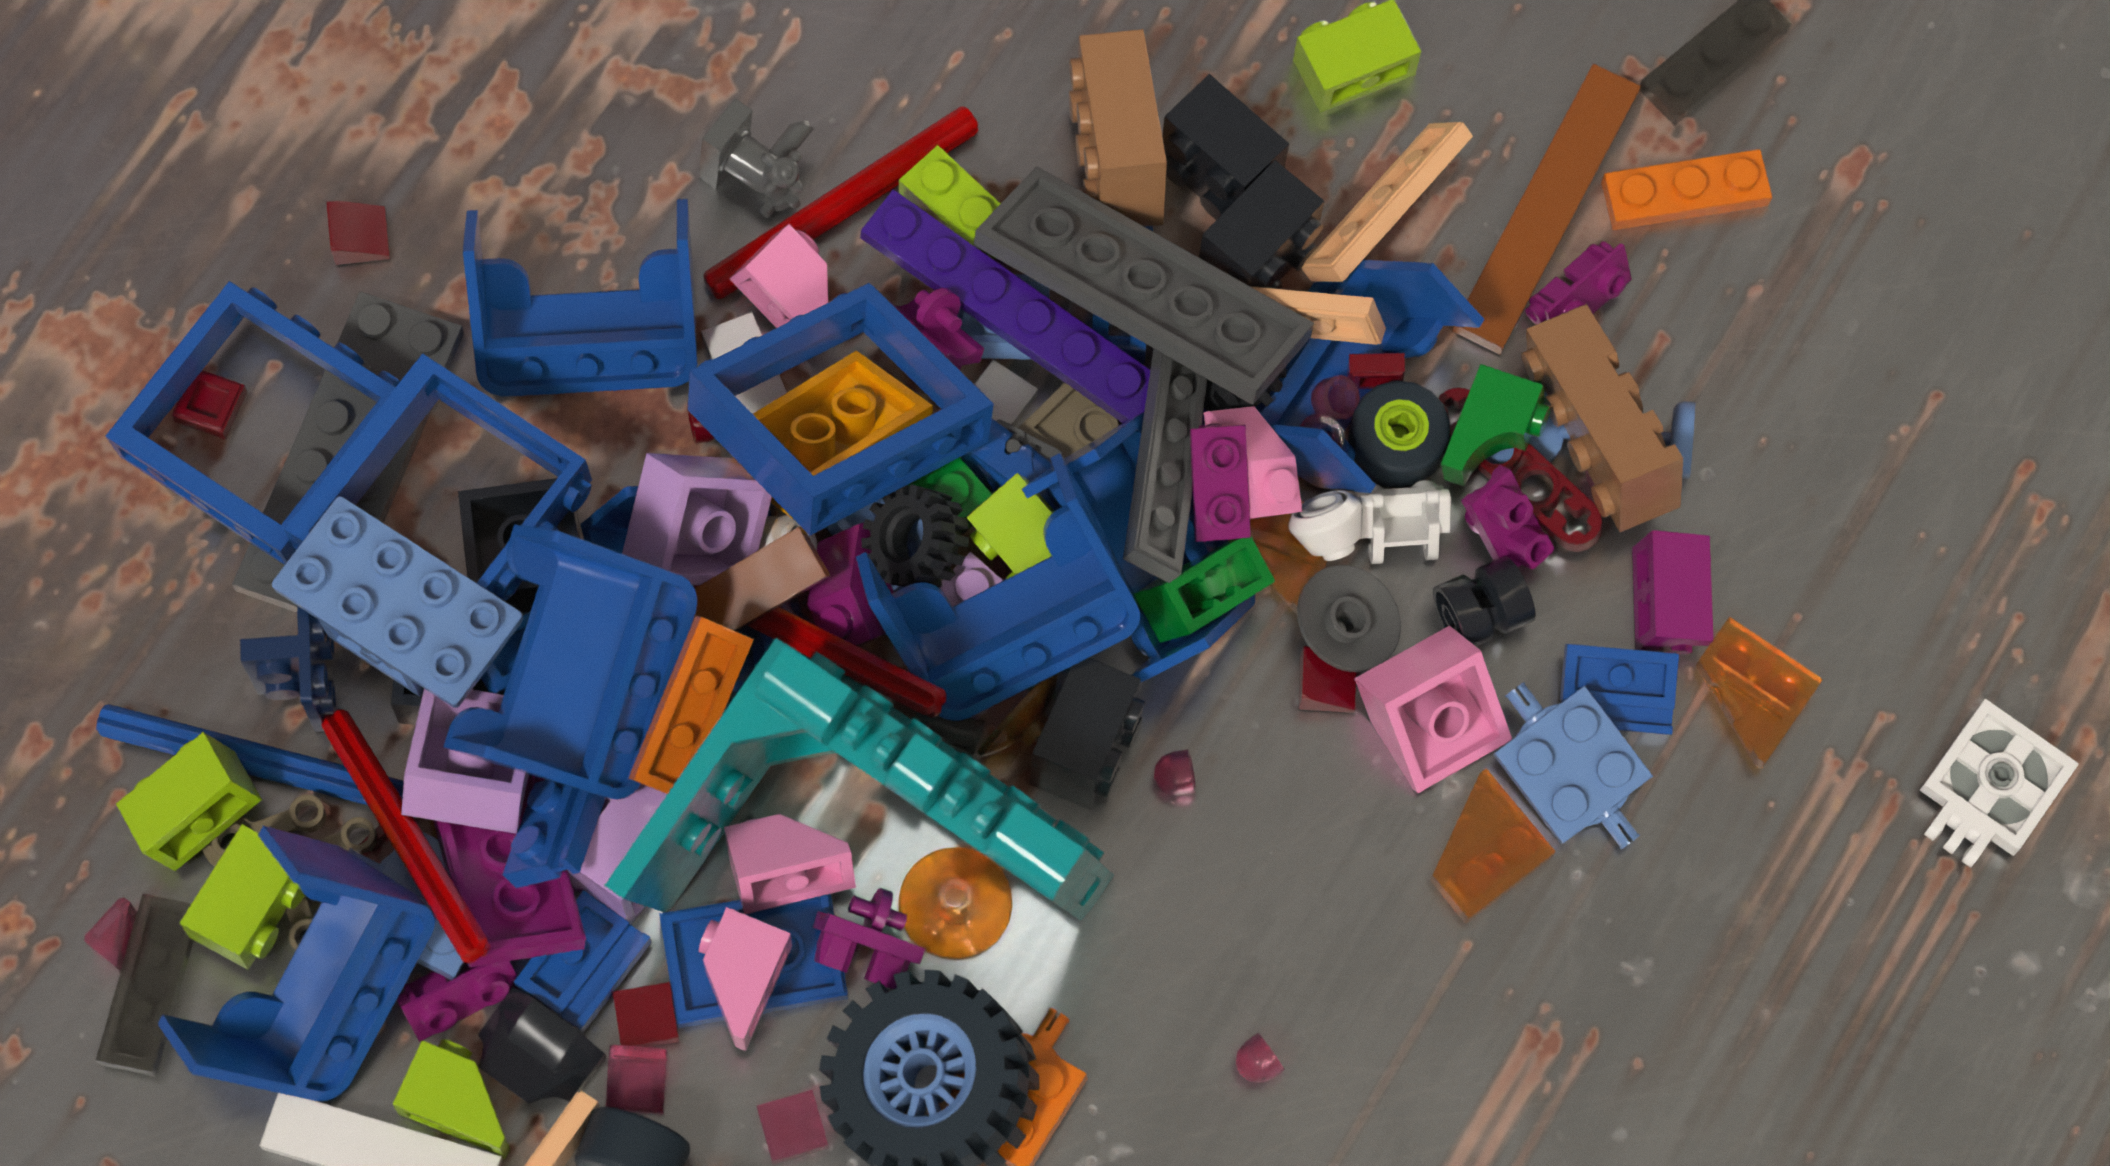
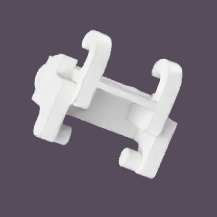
M1422 480L1412 485L1411 488L1383 489L1376 485L1371 493L1355 492L1354 496L1359 498L1362 504L1360 539L1371 538V543H1368L1371 564H1383L1384 547L1422 544L1425 560H1438L1440 533H1450L1451 496L1449 489H1444L1443 485L1438 486L1433 481Z

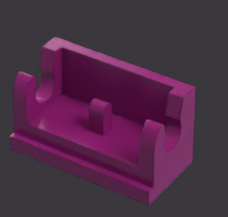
M1652 530L1632 547L1635 650L1691 654L1693 653L1692 646H1708L1714 642L1710 536Z

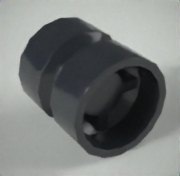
M1503 556L1475 569L1474 579H1470L1462 574L1433 588L1434 604L1443 628L1450 625L1476 647L1492 640L1495 629L1506 634L1535 621V606L1527 583L1516 564L1507 556Z

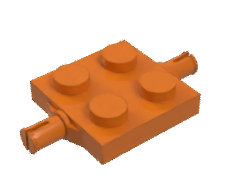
M1053 1008L1048 1009L1046 1016L1033 1036L1021 1033L1031 1044L1036 1057L1035 1060L1029 1061V1065L1039 1074V1090H1028L1027 1096L1037 1105L1033 1121L1020 1117L1016 1126L1026 1135L1018 1149L1006 1141L997 1151L1006 1160L1005 1164L1008 1166L1035 1165L1088 1080L1087 1073L1061 1059L1052 1048L1065 1026L1070 1022L1061 1012L1058 1016L1057 1010ZM965 1073L956 1075L955 1077L964 1078ZM953 1089L950 1095L955 1099L960 1091ZM945 1100L940 1103L941 1111L949 1106Z

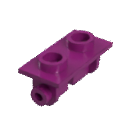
M1602 241L1599 245H1589L1581 255L1564 269L1565 277L1574 283L1570 286L1558 277H1555L1529 299L1530 306L1525 312L1528 318L1536 325L1585 304L1594 314L1609 299H1613L1621 294L1627 283L1632 280L1625 245L1620 243L1614 249L1605 241Z
M1222 424L1199 425V428H1191L1190 446L1195 542L1251 538L1246 425L1222 426Z
M510 961L469 967V964L465 963L459 976L448 982L444 976L432 971L409 984H405V991L399 994L397 1001L418 1041L421 1042L436 1033L448 1030L455 1023L475 1012L502 1001L512 987L518 989L514 984L517 975Z

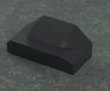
M512 987L478 1033L483 1043L479 1068L528 1104L540 1099L553 1097L570 1102L577 1092L584 1089L606 1060L605 1053L580 1031L537 1000Z

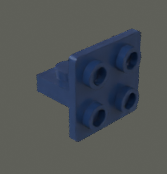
M297 606L298 635L240 639V659L258 695L265 694L267 698L273 700H289L300 695V702L315 732H323L324 730L321 727L323 718L327 714H333L336 711L335 685L333 680H328L325 660H334V640L328 637L317 618Z

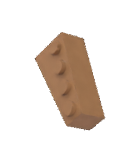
M1587 304L1527 328V351L1521 353L1524 368L1531 381H1541L1548 394L1545 397V404L1551 406L1549 416L1556 427L1564 425L1571 438L1567 445L1572 461L1579 472L1587 470L1595 485L1591 487V493L1602 517L1605 518L1611 515L1619 532H1623L1680 508L1683 456L1675 444L1666 447L1661 432H1664L1663 425L1654 410L1643 413L1639 387L1630 372L1617 374L1616 369L1619 368L1617 352Z

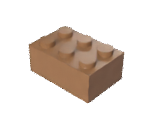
M1144 29L1079 36L1078 58L1069 59L1072 91H1069V108L1072 123H1078L1079 134H1076L1077 159L1079 167L1085 166L1086 179H1083V192L1144 227L1164 225L1167 161Z

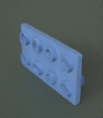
M337 497L272 581V586L277 593L317 618L329 638L419 697L424 692V689H426L454 708L462 704L523 622V616L519 610L343 497Z

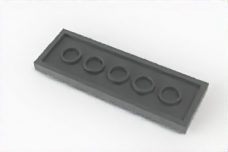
M1038 166L1028 174L975 231L974 245L1252 405L1310 339L1314 322Z
M360 291L338 342L356 352L364 361L362 366L372 373L378 375L383 370L401 381L422 353L449 370L463 338L464 331L461 325ZM325 370L263 513L281 525L377 402ZM432 409L356 504L357 507L382 523L386 519ZM250 543L232 583L234 590L297 612V605L277 593L272 586V581L285 565Z

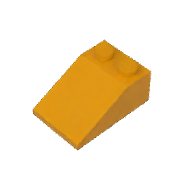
M856 350L759 409L753 415L814 476L932 415L933 405ZM772 497L770 503L792 518Z

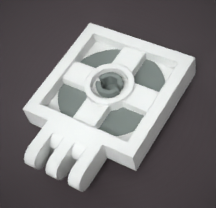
M1984 699L1919 790L1942 806L1923 835L1934 841L1944 830L1945 824L1954 830L1942 847L1950 854L1954 853L1965 837L1973 844L1965 851L1961 861L1970 868L1990 841L2014 856L2025 843L2079 763L1990 701Z

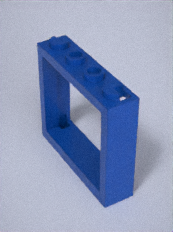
M229 281L105 437L122 459L285 565L296 549H294L284 527L400 381L386 371L382 370L376 375L363 367V359L348 346L338 342L333 348L319 339L321 336L320 332L301 316L294 314L291 319L283 316L276 311L278 307L275 302L257 288L251 287L246 292ZM244 317L377 402L281 525L149 439V436Z
M870 283L849 293L840 294L831 302L804 315H797L788 323L760 337H753L743 345L715 359L706 360L690 371L688 411L809 536L989 441L994 403ZM864 332L942 410L813 476L735 396Z
M422 353L284 527V530L294 549L297 550L337 497H343L356 505L438 400H441L558 477L522 523V526L558 531L557 525L569 510L572 512L577 511L586 501L591 491L590 483L592 477L586 459ZM508 543L477 582L478 585L504 601L512 597L522 582V579L517 577L509 567L507 561Z

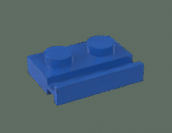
M1565 644L1560 692L1561 703L1585 686L1618 730L1672 735L1673 710L1675 709L1679 654Z
M550 780L535 783L528 796V804L517 835L512 841L511 851L502 876L514 887L520 888L560 878L563 870L568 869L572 874L580 873L606 797Z
M584 890L576 899L586 937L584 949L532 957L514 980V984L519 990L537 1000L557 1016L574 1026L582 1034L613 995V991H616L652 943L650 936L630 925V922Z

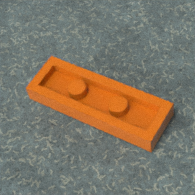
M1760 149L1604 173L1601 181L1612 230L1769 206L1773 198Z
M695 616L628 779L668 794L722 716L753 642L752 638L703 617Z

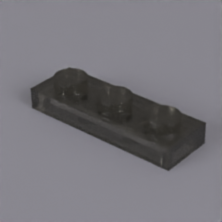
M1738 0L1644 77L1639 85L1641 86L1640 92L1675 126L1789 31L1792 23L1769 0Z
M142 893L96 1061L100 1065L157 1077L167 1037L158 1026V1022L162 1014L174 1015L194 940L188 937L180 925V921L192 903Z

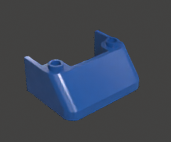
M677 199V249H663L650 253L642 261L639 268L640 290L531 295L528 274L520 264L505 258L483 259L478 210L466 212L463 259L476 376L483 389L496 396L508 397L669 388L681 386L689 381L690 371L697 368V336L688 199Z
M1362 260L1343 282H1314L1308 292L1373 298L1386 327L1382 343L1377 345L1310 338L1285 367L1287 369L1286 377L1279 379L1283 384L1280 392L1271 391L1269 393L1273 401L1267 407L1262 402L1256 406L1259 413L1295 455L1298 476L1319 488L1371 493L1376 486L1354 462V447L1345 438L1341 437L1351 423L1353 413L1361 398L1372 390L1351 389V387H1348L1347 367L1349 354L1404 353L1405 358L1419 357L1433 348L1443 326L1479 328L1485 320L1434 263Z
M1144 412L1124 422L1064 459L1094 511L1133 594L1158 579L1153 574L1123 559ZM1053 466L1022 488L1027 499L1046 489L1051 502L1057 509L1067 505ZM1193 491L1182 565L1228 542V539L1195 542ZM1251 596L1190 635L1161 643L1140 607V622L1136 630L1131 634V637L1137 649L1142 654L1147 655L1149 659L1132 676L1141 679L1142 683L1210 648L1254 606L1256 596Z
M1061 453L1050 459L1067 505L1053 512L1047 519L1043 529L1044 540L1052 556L952 607L940 588L933 584L922 582L908 585L891 593L867 552L856 556L868 604L910 673L945 690L947 701L942 706L941 713L939 714L944 719L957 721L972 717L1123 641L1133 634L1139 625L1140 610L1135 596L1094 511Z
M263 826L258 834L259 838L291 880L299 886L301 891L308 898L322 902L272 995L250 991L232 997L223 1005L213 1025L162 1014L158 1026L193 1075L313 1101H327L342 1094L351 1084L434 931L435 918L432 911L418 895L344 848Z

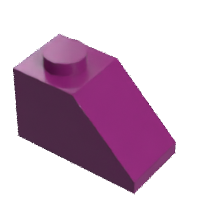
M864 522L817 542L816 550L831 576L810 588L807 604L816 626L856 646L887 635L868 604L856 556L867 552V554L872 552V550L862 548L861 538L870 537V531L863 529ZM886 583L890 592L894 593L891 584Z

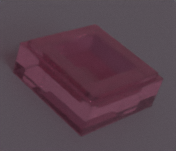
M813 1090L756 1106L773 1165L829 1149Z

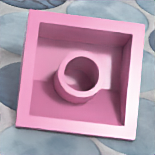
M1450 625L1354 678L1373 727L1412 789L1417 793L1422 792L1512 740L1481 650Z

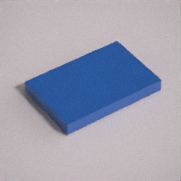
M831 894L745 914L791 933V951L763 1014L848 999L844 972L814 962L817 941L821 930L813 928V924L818 911L834 915ZM740 900L659 913L678 1029L725 1021L705 972L703 962L705 954L699 952L698 949L709 922L714 920L720 923L726 907L744 914Z

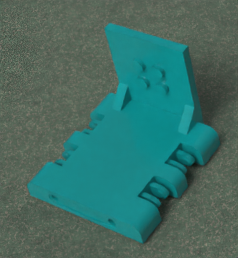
M775 638L604 885L622 899L664 913L670 912L724 834V827L731 824L771 765L834 753L844 757L1079 920H1082L1092 909L1114 877V874L1099 862L1105 853L1090 843V839L1061 819L1059 821L1039 808L1041 805L1012 785L1008 787L991 775L989 769L964 752H957L944 743L942 737L916 719H909L893 708L894 704L868 686H861L853 679L845 676L843 669L818 652H815L809 660Z

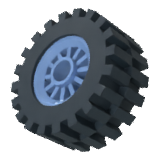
M925 969L924 982H920L910 971L894 974L897 988L889 991L880 981L866 988L873 1001L862 1008L852 1000L842 1012L852 1022L845 1031L833 1025L826 1038L837 1049L836 1056L821 1055L819 1071L831 1080V1084L819 1086L821 1101L834 1111V1113L827 1116L833 1129L846 1139L844 1143L870 1166H978L983 1162L987 1166L1003 1165L1006 1160L997 1152L998 1149L1006 1141L1018 1149L1026 1135L1016 1126L1020 1117L1033 1121L1037 1105L1027 1096L1028 1090H1039V1074L1029 1065V1061L1035 1060L1036 1057L1031 1044L1021 1035L1024 1031L983 988L979 991L969 979L957 974L954 975L951 982L940 970ZM923 1038H928L926 1047L924 1046ZM911 1043L912 1050L906 1053L903 1048ZM898 1055L901 1058L899 1064L892 1063ZM936 1065L937 1075L934 1081L925 1088H915V1079L919 1071L926 1066ZM965 1073L964 1078L955 1077L956 1075ZM888 1075H889V1076L898 1077V1078H895V1079H892V1080L887 1081ZM953 1089L960 1091L955 1099L950 1095ZM945 1100L949 1106L941 1111L940 1103ZM926 1106L928 1109L929 1116H924ZM909 1108L907 1115L903 1114Z

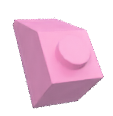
M790 224L774 234L730 278L739 290L776 328L788 323L797 315H804L828 303L827 263L818 255L819 248L813 239L803 231L795 230Z
M1252 406L1203 412L1205 424H1222V426L1246 425L1250 519L1302 512L1295 455L1259 411Z
M781 814L760 819H750L743 823L724 827L729 861L744 914L856 888L849 843Z
M726 907L720 923L714 920L709 922L702 936L698 951L705 954L703 958L705 972L734 1045L746 1051L791 951V933Z

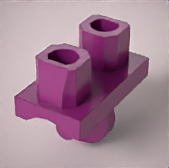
M940 288L932 293L922 290L907 304L897 306L891 303L959 370H961L962 365L980 363L985 348L960 328L962 320L957 317L960 311V299L950 289Z
M1499 465L1493 471L1491 479L1486 485L1476 489L1461 500L1466 509L1465 520L1469 528L1474 533L1480 535L1493 561L1507 556L1511 558L1517 567L1523 565L1529 569H1535L1553 552L1554 546L1551 540L1542 531L1532 512L1534 508L1527 495L1522 493L1510 469Z
M879 888L875 892L871 901L857 896L852 897L848 912L864 917L863 926L818 911L813 924V928L821 930L817 941L814 962L847 973L856 945L866 946L874 949L864 980L873 983L880 981L885 987L893 990L897 988L894 974L906 972L910 962L920 965L926 948L881 932L885 925L902 931L907 920L906 914L891 909L893 893L883 888Z

